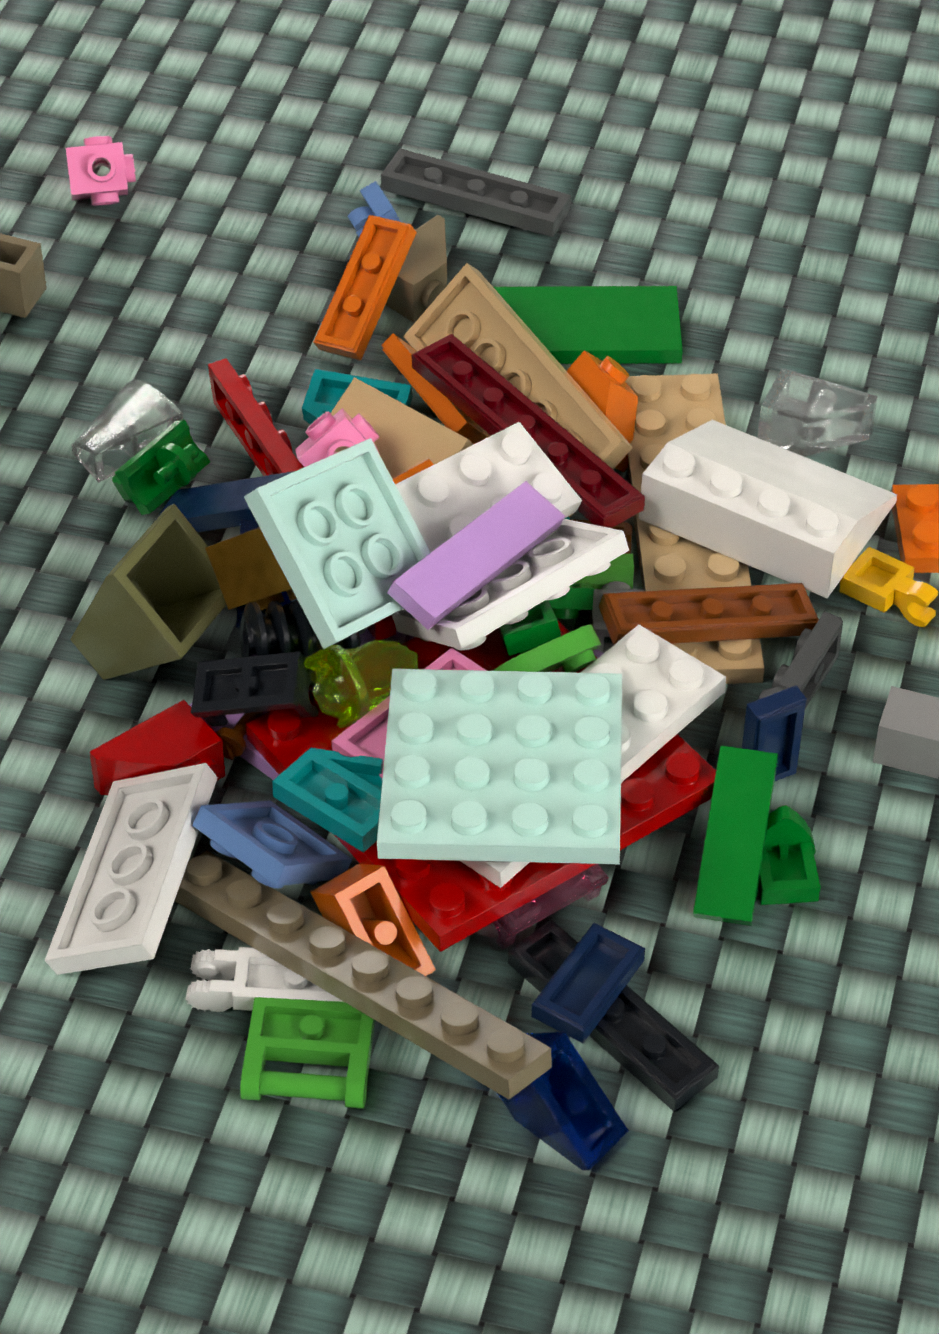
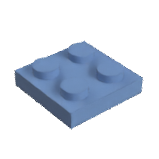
M270 800L201 805L192 825L211 839L210 845L213 849L228 857L239 859L252 869L251 875L258 882L272 888L280 889L285 885L302 883L314 885L319 881L332 880L347 871L352 861L351 857Z

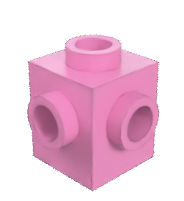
M111 136L85 138L84 146L66 148L72 200L91 198L92 206L119 203L120 195H128L127 183L136 182L133 154H124L122 142L112 143ZM98 166H105L110 170L106 176H98L93 171Z
M342 408L334 416L328 411L318 417L305 431L309 438L295 450L297 459L306 467L338 453L335 452L338 447L347 446L349 448L369 438L375 442L380 436L360 413L352 419Z

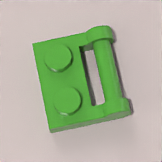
M255 997L241 1075V1099L260 1101L262 1095L336 1100L345 1101V1107L364 1109L375 1020L345 1002ZM267 1060L348 1067L347 1077L266 1071L264 1069Z

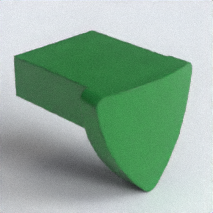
M786 805L778 807L769 814L758 884L761 905L819 902L821 886L814 857L816 849L811 829L796 811Z

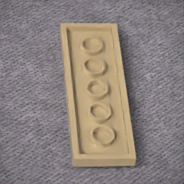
M468 263L463 266L403 336L412 348L419 351L453 334L612 469L633 448L480 271ZM482 429L484 433L488 437H490V435L484 429Z

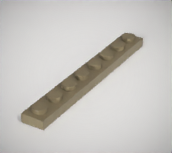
M205 851L188 862L175 902L505 1098L511 1099L552 1068L551 1048L275 889L258 882L254 877L214 854Z

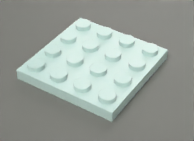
M392 669L377 837L378 858L620 864L622 674Z

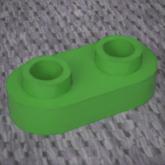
M589 624L531 649L505 662L493 671L551 672L563 667L565 672L573 673L597 660L593 651L602 644L592 624Z

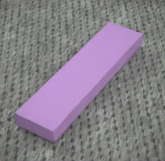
M525 481L395 579L387 593L429 630L557 530L565 515Z

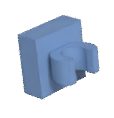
M376 181L360 190L368 207L356 208L348 215L358 237H360L369 215L400 222L393 206Z

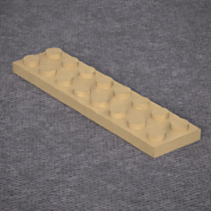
M718 374L629 376L625 381L638 396L634 437L630 443L633 448L628 453L627 469L629 483L640 493L643 472L667 442L711 420L726 425ZM639 513L633 516L642 589L644 591L751 586L747 564L639 519ZM760 638L673 644L726 676V684L763 683L764 662Z

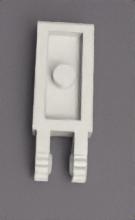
M239 947V950L215 949L214 951L202 949L200 952L196 951V954H193L190 970H192V974H195L196 977L202 978V981L197 980L188 985L186 1000L188 1001L187 1004L191 1005V1008L194 1007L197 1010L224 1012L233 1007V1010L252 1011L255 997L344 1002L254 948Z

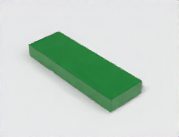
M720 745L693 916L695 918L752 926L777 770V753Z

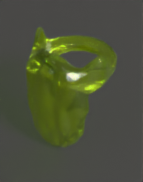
M374 640L354 649H344L340 645H331L326 649L322 648L304 660V665L316 674L313 696L323 713L339 719L337 724L339 728H345L354 724L390 696L392 669H418V654L399 642Z

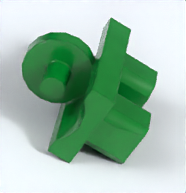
M185 419L178 420L116 470L115 475L112 477V482L124 501L128 503L134 502L141 515L150 514L178 489L193 481L196 474L211 461L193 441Z

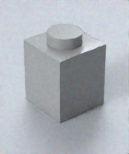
M891 686L878 727L873 763L938 779L939 698Z

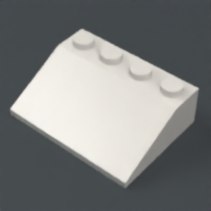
M711 420L667 442L643 472L641 493L645 496V510L639 512V519L789 583H803L806 590L828 598L896 503L897 494Z

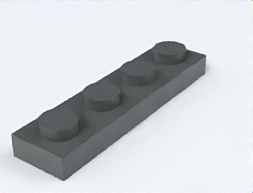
M401 148L381 174V190L551 237L555 235L571 210L570 194Z

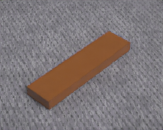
M803 583L603 593L598 606L613 645L638 624L669 643L674 644L800 636L805 628L813 630L819 620Z

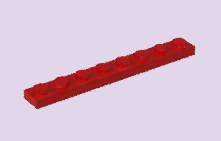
M227 358L208 364L214 405L262 475L280 474L304 468L293 454L286 432L283 429L277 431L274 427L270 411L265 402H257L255 400L246 375H238ZM392 615L367 627L376 642L396 635V627Z

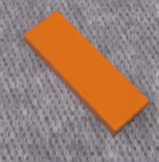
M373 215L368 216L313 341L319 350L362 360L417 232L411 224Z
M394 333L381 345L385 354L445 427L469 439L473 444L488 438L477 423L412 368L411 354L417 352L414 348Z

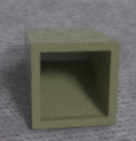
M175 504L169 505L106 576L70 639L103 680L182 659L226 606L205 549L208 545Z

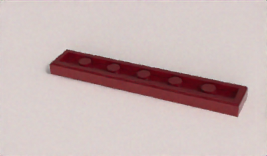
M453 334L411 354L412 368L490 436L520 422L581 498L582 502L577 511L592 524L613 528L645 510V496Z

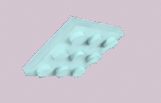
M371 438L263 485L244 496L323 649L404 609L387 592L395 579L431 552Z

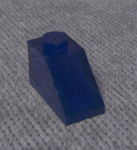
M565 1032L526 1033L551 1048L552 1068L511 1099H507L500 1094L498 1095L515 1121L578 1168L589 1171L629 1130Z

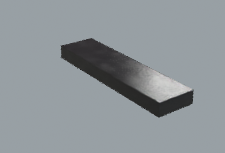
M550 920L508 951V964L541 993L578 942L553 920ZM627 985L589 1035L674 1112L718 1078L719 1065Z

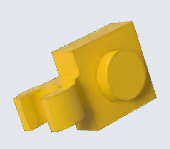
M870 546L857 558L840 580L839 592L883 613L894 604L900 609L905 619L915 626L925 627L936 616V610L928 606L938 596V590L928 583L913 580L914 567Z

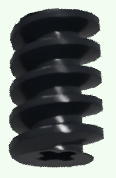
M298 600L291 602L286 615L282 605L278 601H272L268 604L264 617L260 606L256 602L246 604L240 629L242 657L300 651L313 666L315 665L317 655H324L328 669L335 670L339 655L345 654L350 668H358L360 657L359 632L323 649Z

